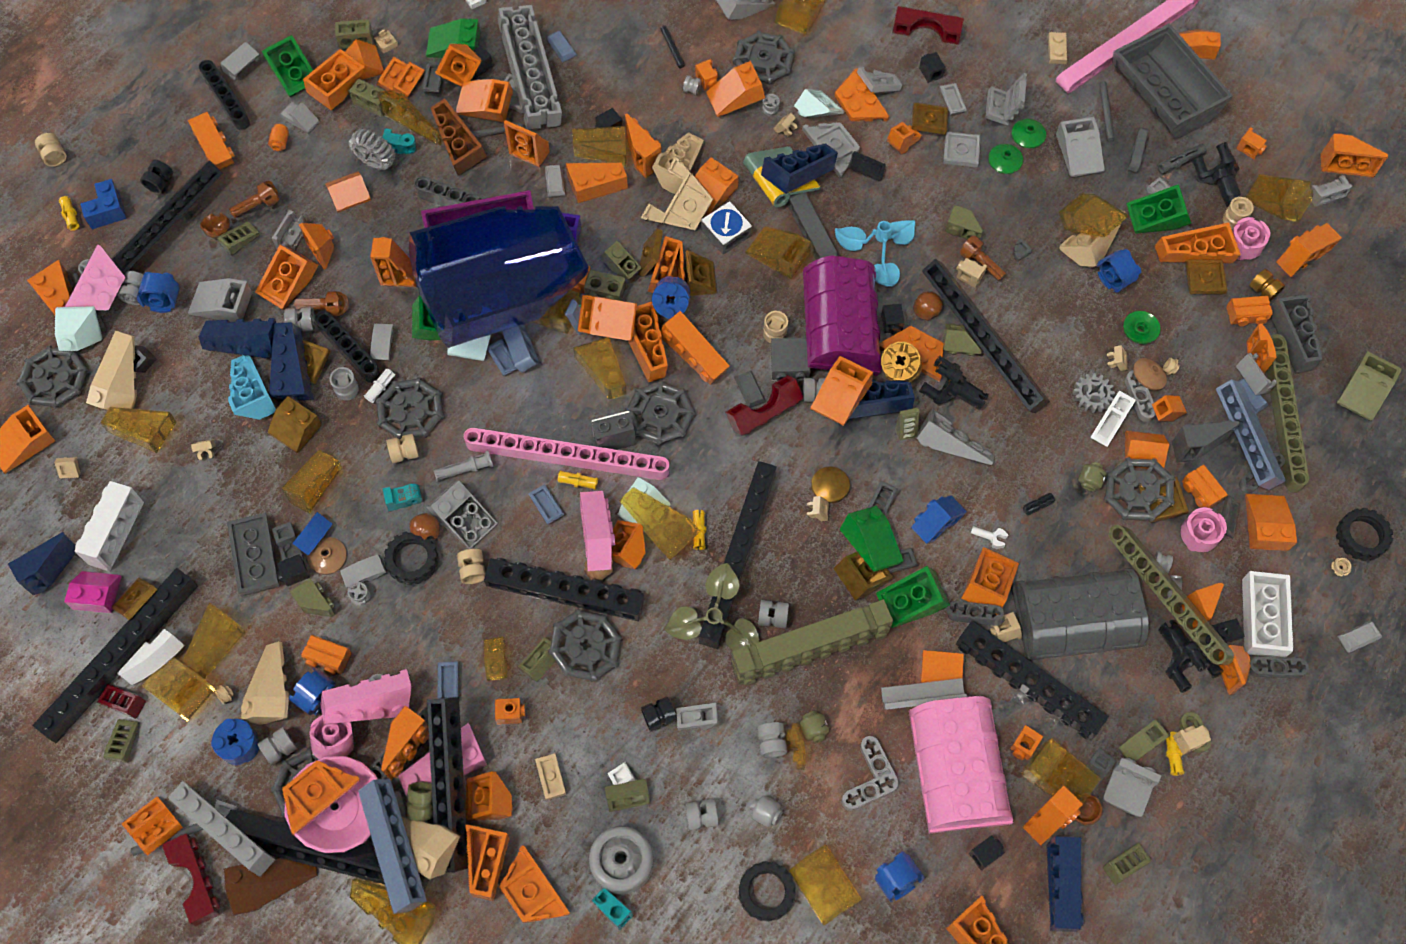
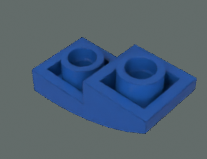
M316 512L292 544L309 555L333 523Z

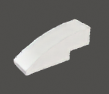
M1119 391L1090 438L1108 447L1136 400Z
M164 629L151 644L145 642L117 674L131 685H134L165 665L185 645Z

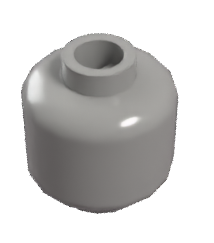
M765 795L759 800L755 799L750 807V810L753 811L752 819L765 827L775 826L783 813L780 810V803Z

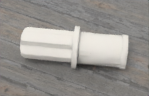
M385 369L377 381H373V386L364 395L365 399L374 403L381 392L386 390L385 387L395 376L394 372L390 369Z

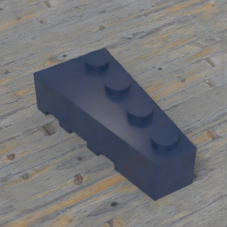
M824 143L807 147L806 151L795 150L789 155L784 153L778 154L777 158L765 157L761 176L787 194L834 170L838 152Z
M257 318L245 322L244 319H237L236 322L206 320L200 332L199 340L204 350L272 359L273 330L276 320L275 318H269L268 321H262L261 318Z
M292 322L274 323L269 396L277 401H284L287 396L295 401L314 400L310 388L311 381L307 372L308 365L304 355L305 349L301 329Z
M872 379L871 387L849 419L913 409L915 397L911 382L889 380L877 382Z
M1055 836L1046 844L1050 931L1077 932L1081 930V926L1084 924V916L1081 913L1083 901L1081 891V838Z

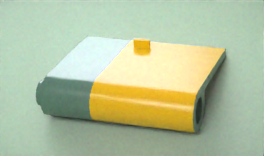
M790 146L749 153L743 160L747 170L775 207L785 205L790 195L820 190L819 184L814 179L785 194L761 176L764 158L769 156L777 158V155L782 153L785 155L792 154L793 150Z

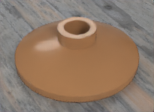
M1141 358L1135 362L1133 367L1135 377L1144 387L1157 391L1166 385V374L1155 361Z
M331 537L322 538L312 552L307 555V561L311 569L322 575L337 572L343 567L347 559V551L343 543ZM325 551H329L328 555H322Z

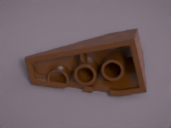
M283 858L275 859L261 877L247 869L243 864L224 868L225 889L233 915L257 911L263 905L281 897L282 894L318 876L317 867Z

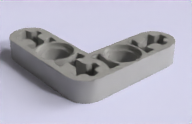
M873 736L865 737L860 744V749L875 779L844 793L841 802L842 806L848 811H854L893 793L898 787V779L879 741ZM867 742L870 744L874 743L873 752L874 754L879 752V755H875L871 759L869 758L872 756V752L869 748H865ZM878 759L882 760L885 768L877 770L874 768L873 762ZM885 779L893 781L891 788L885 786L881 789L883 793H880L878 785H883ZM866 787L874 788L875 796L867 797L864 794V789ZM857 791H860L861 798L857 799L853 806L851 803H846L848 796L855 798L859 795Z

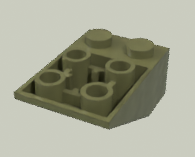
M1367 351L1358 361L1337 404L1372 421L1394 386L1402 368Z

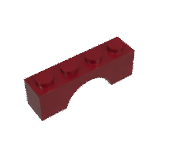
M898 6L892 33L909 36L916 29L928 28L935 31L940 36L942 42L958 45L964 18Z
M787 375L772 384L771 396L763 406L751 409L740 403L725 413L733 431L740 435H746L758 425L767 423L768 419L773 416L782 414L783 410L788 407L797 405L804 397L796 379Z
M185 833L162 844L168 864L175 868H187L192 875V891L189 897L182 903L189 924L198 926L219 916L218 908L221 905L217 896H213L211 890L214 887L213 882L205 874L204 869L207 867L203 857H199L197 849L200 847L197 839Z

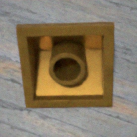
M689 250L685 251V266L690 296L717 293L713 261Z

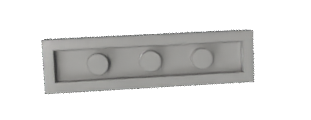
M962 678L881 687L882 703L885 710L913 707L935 700L967 697V694L964 693Z

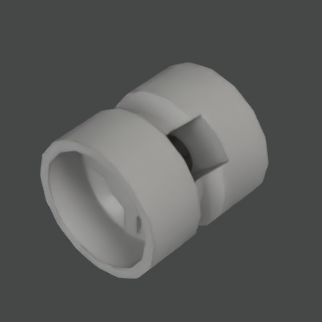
M135 271L126 272L123 285H121L117 295L118 298L130 305H140L137 301V295L144 275Z
M301 307L300 310L297 308H287L284 311V322H292L303 331H314L316 327L313 307Z
M339 367L330 374L331 386L339 399L346 401L356 397L359 392V386L352 370L346 367Z
M803 378V402H814L826 378H819L818 381L814 378Z
M761 600L758 625L769 627L773 624L776 628L786 629L789 603L777 602L773 604L772 601ZM769 611H774V617L768 616Z
M766 723L757 727L758 738L762 740L760 744L761 757L773 758L787 754L786 741L782 739L785 736L783 723Z
M283 727L273 733V738L267 737L257 744L272 766L282 759L283 754L288 756L297 749V746Z
M715 799L703 800L701 804L697 801L685 803L689 830L700 829L702 825H705L706 828L718 826Z

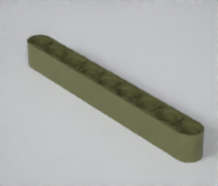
M1275 334L1271 338L1276 346L1277 358L1268 368L1267 376L1271 382L1274 379L1277 382L1271 389L1270 395L1279 450L1285 459V463L1282 466L1283 475L1286 480L1285 486L1288 491L1297 493L1308 483L1309 474L1287 343L1283 336Z
M1120 525L1112 526L1108 533L1110 540L1190 637L1198 644L1209 660L1218 665L1231 664L1234 659V653L1132 530ZM1123 531V536L1119 539V533ZM1134 545L1135 551L1131 554L1130 549ZM1147 560V566L1143 568V561ZM1157 574H1159L1160 579H1159V581L1156 583V582H1155V576H1156ZM1169 589L1172 590V596L1170 598H1168L1167 592ZM1184 604L1185 611L1181 614L1180 606ZM1196 619L1198 626L1194 629L1192 623ZM1207 635H1210L1211 642L1207 645L1205 639ZM1220 651H1223L1224 658L1220 661L1218 654Z

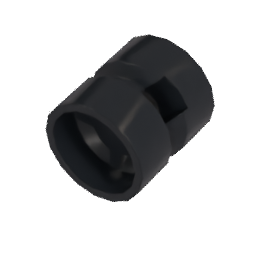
M154 159L149 165L148 171L141 177L140 183L149 191L160 194L166 186L165 182H168L172 177L173 170L166 163Z
M668 696L657 700L655 705L649 703L641 707L643 717L650 732L661 728L663 723L669 725L677 721L675 711Z

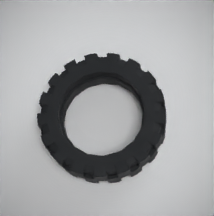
M1357 508L1352 512H1348L1339 521V525L1336 527V531H1338L1336 539L1339 540L1340 548L1343 547L1347 555L1350 554L1352 558H1359L1361 561H1367L1368 559L1371 561L1383 555L1390 548V544L1393 542V530L1390 529L1389 521H1386L1382 514L1379 515L1377 511H1370L1368 508H1362L1361 510ZM1362 521L1373 526L1379 537L1378 545L1374 548H1367L1356 543L1350 533L1351 523Z
M407 531L402 532L400 536L396 535L394 540L388 543V548L384 552V562L390 575L398 582H405L407 585H411V583L419 584L422 580L426 581L429 579L430 574H434L435 567L438 566V552L431 538L428 537L425 540L421 536L408 533ZM410 544L423 546L427 551V560L420 569L406 572L397 567L395 558L403 547Z
M768 861L756 863L745 871L740 880L739 900L743 909L748 912V915L756 918V920L767 922L778 920L789 912L796 896L795 882L792 875L786 871V868L777 865L778 863H770ZM766 873L778 877L785 889L784 899L781 904L774 909L768 910L756 906L751 900L749 893L750 884L754 878Z

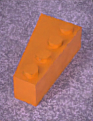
M1229 222L1163 236L1155 245L1160 262L1185 263L1186 260H1223V263L1233 264L1241 255Z
M652 302L637 306L632 341L627 340L648 383L666 377L668 367L661 339V330L658 325V316Z
M681 311L663 325L661 339L700 375L703 381L711 385L730 367Z
M983 896L979 897L946 928L947 931L959 944H1008L1006 936L1000 931L995 922L996 919L993 913H990Z

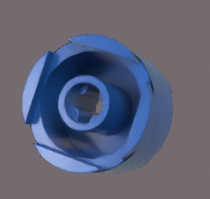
M1127 249L1117 250L1100 260L1097 264V267L1100 266L1098 276L1106 288H1113V292H1119L1137 281L1139 274H1141L1140 266L1135 263L1130 251Z
M145 272L139 287L137 301L143 307L145 305L150 307V310L153 312H170L171 308L174 309L180 289L179 284L170 273Z
M667 276L662 278L656 284L652 295L654 309L667 319H671L679 311L684 313L690 300V288L679 277Z
M314 667L312 668L313 673L308 671L298 681L293 689L296 693L294 697L290 695L289 700L308 715L314 714L317 716L322 711V691L333 689L336 682Z
M229 718L224 720L214 731L211 746L215 753L228 764L241 765L251 761L259 751L257 744L260 741L257 732L247 722L241 719Z
M904 851L896 855L895 861L889 865L884 863L878 867V873L875 875L876 883L890 902L893 901V898L898 900L907 895L915 888L914 883L917 880L921 883L925 878L910 855Z

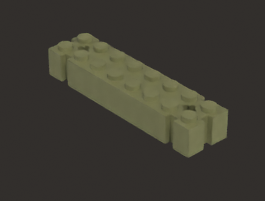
M883 599L869 604L867 607H860L755 643L753 646L732 651L731 665L738 684L750 685L756 682L755 678L763 677L767 679L774 676L776 672H788L794 668L793 666L799 664L802 666L808 665L816 658L825 659L830 657L831 653L848 651L851 646H863L869 642L868 639L876 638V640L883 639L889 633L893 620Z

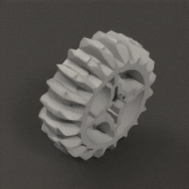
M364 128L358 129L349 140V146L353 154L368 166L378 170H386L393 164L396 156L394 149L387 143V140L377 135L376 132L373 133L371 130Z

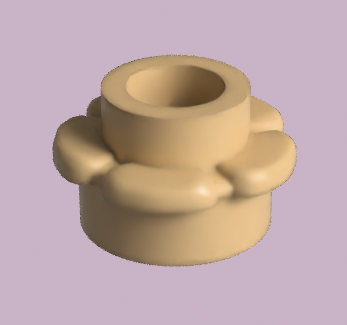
M1169 358L1165 362L1163 371L1167 372L1166 375L1175 374L1180 367L1178 359Z
M1337 558L1334 560L1335 562H1332L1331 569L1334 570L1337 576H1347L1350 574L1351 563L1348 559Z
M219 685V689L215 691L217 698L222 704L232 701L231 697L234 694L228 686L223 687Z

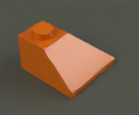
M300 223L299 227L306 244L323 270L326 269L334 249L332 242L334 237L329 229L325 230L322 224Z
M618 520L613 527V533H611L615 537V546H611V559L623 567L636 569L645 555L643 526L639 523Z
M1228 645L1234 653V659L1229 665L1219 666L1223 670L1221 676L1228 694L1233 695L1246 684L1251 665L1250 656L1245 652L1243 646ZM1223 651L1218 654L1220 661L1224 658Z
M495 771L466 779L467 821L500 820L512 816V795Z

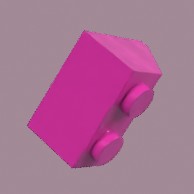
M81 571L69 583L64 602L73 610L112 614V606L115 603L122 576Z

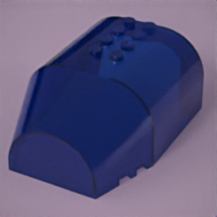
M517 206V209L496 207L409 232V256L417 288L440 339L448 348L539 320L588 273L589 266L559 206H535V209H523V206Z

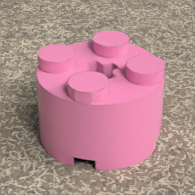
M1246 217L1239 220L1233 228L1232 232L1241 254L1237 258L1238 260L1254 259L1262 253L1270 238V230L1263 221L1260 220L1258 222L1254 220L1255 218Z
M1203 507L1194 510L1181 526V538L1190 551L1208 552L1218 545L1227 530L1225 519L1221 514L1212 511L1213 509Z
M323 715L312 722L309 735L311 749L315 757L318 759L329 756L347 757L354 748L351 722L324 724Z

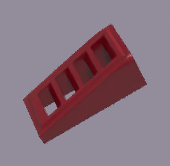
M107 684L97 703L136 719L146 701L136 694ZM113 692H115L110 702H108Z

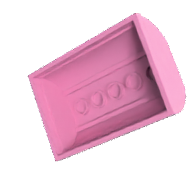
M972 696L935 700L909 710L929 833L1011 825L1013 823L1006 789V779L999 752L998 736L995 731L992 715V704L989 698Z

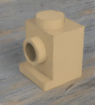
M968 258L965 261L961 260L956 268L958 270L956 278L975 288L984 276L987 265L980 266L977 262L971 261Z
M1013 612L1005 615V620L1001 625L992 626L989 629L990 633L1002 642L1018 638V640L1022 639L1021 627Z
M1194 725L1180 730L1173 736L1183 755L1211 741L1209 731L1203 725L1197 728Z

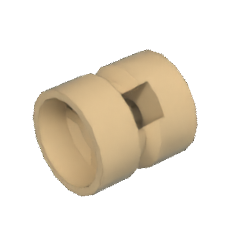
M44 133L36 138L35 146L45 165L56 167L65 162L67 155L55 134Z
M1245 197L1234 198L1223 215V223L1229 222L1231 229H1233L1239 220L1250 217L1254 209L1253 203Z
M771 311L766 315L763 335L767 342L771 343V338H786L788 318L781 311Z
M413 433L402 436L400 440L397 437L386 440L392 464L401 462L404 458L409 460L419 457Z
M467 549L459 552L457 560L458 566L461 568L459 570L461 582L464 584L482 582L486 574L485 567L482 565L484 563L482 550Z

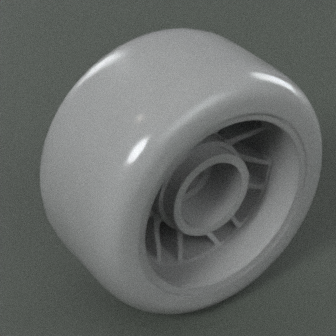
M617 826L607 829L592 844L589 853L591 873L598 885L611 893H632L640 889L652 873L654 862L651 845L642 833L631 827ZM624 854L627 856V860L625 863L619 864L615 861L616 856Z

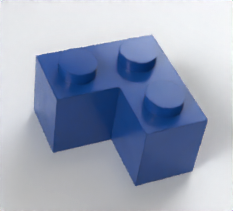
M112 179L94 184L98 196L97 199L80 203L83 216L91 229L127 219L119 190Z
M952 495L942 496L938 500L933 499L927 504L926 507L928 509L914 519L915 523L911 528L928 544L935 541L946 528L955 525L967 511Z

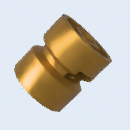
M1266 268L1249 284L1255 292H1261V296H1268L1270 302L1285 288V285L1279 279H1273L1274 275Z

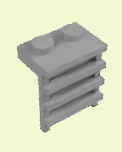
M1023 73L1007 92L992 86L990 87L986 107L987 119L1008 125L1009 119L1012 120L1014 114L1019 113V108H1024L1026 73Z

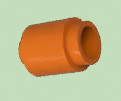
M275 124L272 127L268 141L271 149L281 151L286 148L289 136L288 128L283 124Z

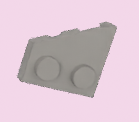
M859 66L857 73L871 92L901 90L902 84L895 74L883 73L878 70L870 73L866 72L864 67Z

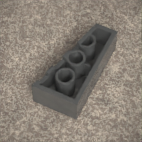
M1310 294L1278 298L1271 306L1272 321L1278 334L1286 340L1289 360L1295 373L1311 371L1322 360L1319 338H1316L1315 333L1317 327L1316 323H1313L1312 315L1314 311L1313 307L1310 306Z

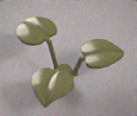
M727 563L716 567L706 580L705 586L708 595L717 596L715 606L707 611L706 616L698 618L695 609L683 606L674 611L665 627V631L673 637L689 640L696 638L700 634L702 629L700 621L707 620L711 624L720 622L731 628L727 631L725 640L728 647L733 651L746 646H753L759 642L757 629L749 620L741 618L732 625L722 619L723 612L718 608L721 597L731 599L739 590L738 577Z

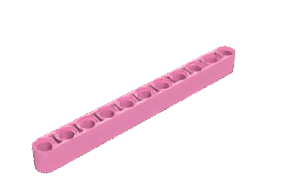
M1199 0L1165 1L1063 71L1057 77L1056 83L1068 94L1112 65L1114 50L1169 23L1171 24L1194 8Z
M469 428L464 433L467 448L475 452L485 453L488 450L490 454L656 480H664L669 476V461L660 456L478 428ZM471 438H477L476 441H469ZM490 441H496L494 444H488ZM510 443L515 444L513 447H507ZM529 446L534 447L531 450H525ZM547 449H551V450H552L550 453H545V452H544V451L547 450ZM565 452L571 453L569 456L563 455ZM583 455H589V456H590V457L587 458V459L581 458ZM602 458H608V459H609V460L606 461V462L600 461ZM620 461H627V462H628V463L625 464V465L619 464ZM639 464H646L643 468L638 467ZM662 466V467H664L665 469L662 470V471H659V470H657L656 468Z

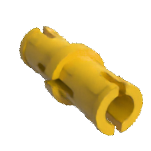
M63 196L59 199L62 217L66 221L68 230H77L79 223L76 219V209L72 206L71 198Z
M560 470L558 482L571 484L576 488L581 486L596 490L598 478L584 476L578 472L574 474Z
M694 510L692 512L693 527L691 528V533H693V549L698 550L699 547V550H704L705 533L707 532L704 520L705 511L700 510L699 513V510Z
M1170 732L1171 735L1166 739L1167 751L1165 753L1166 757L1169 758L1170 774L1173 776H1178V773L1180 775L1184 774L1181 759L1183 754L1173 738L1177 732Z

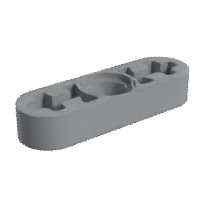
M1132 370L1125 378L1126 387L1130 397L1136 400L1133 405L1138 418L1144 422H1150L1156 415L1152 406L1154 403L1148 388L1144 387L1139 381L1136 383L1134 380H1131L1132 377L1137 379ZM1136 393H1143L1145 395V399H1138L1136 397ZM1146 409L1147 412H1151L1150 415L1144 413V410Z

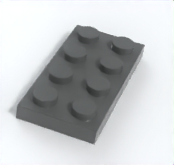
M262 513L228 521L227 526L238 594L242 596L279 587L268 515Z

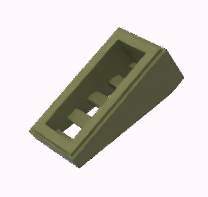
M246 222L222 234L217 239L220 245L232 256L260 235V233L249 222ZM249 229L251 233L248 234L245 230Z
M919 408L900 411L895 427L899 440L917 436Z
M118 719L106 746L103 758L109 761L128 763L139 722ZM122 726L131 727L130 731L121 730ZM120 734L128 735L127 738L119 737ZM117 742H125L124 746L117 745ZM115 749L122 750L121 753H115Z
M1137 843L1108 862L1103 867V870L1112 882L1117 885L1152 860L1141 845ZM1132 852L1136 853V855L1142 861L1141 863H1139V861L1136 859ZM1126 857H1128V858L1130 859V861L1133 863V865H1134L1135 867L1132 866V864L1129 862V860H1128ZM1119 861L1122 862V864L1124 865V867L1127 869V872H1126V870L1123 868V866L1120 864Z

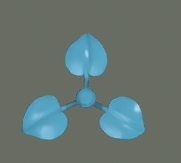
M915 220L892 223L881 221L877 225V230L873 229L867 239L865 232L858 227L835 228V236L838 243L850 251L861 250L863 244L868 243L875 235L877 241L883 243L882 264L874 265L876 269L875 282L884 286H894L897 284L900 277L899 268L894 263L885 264L886 242L888 239H893L897 244L910 243L915 234Z

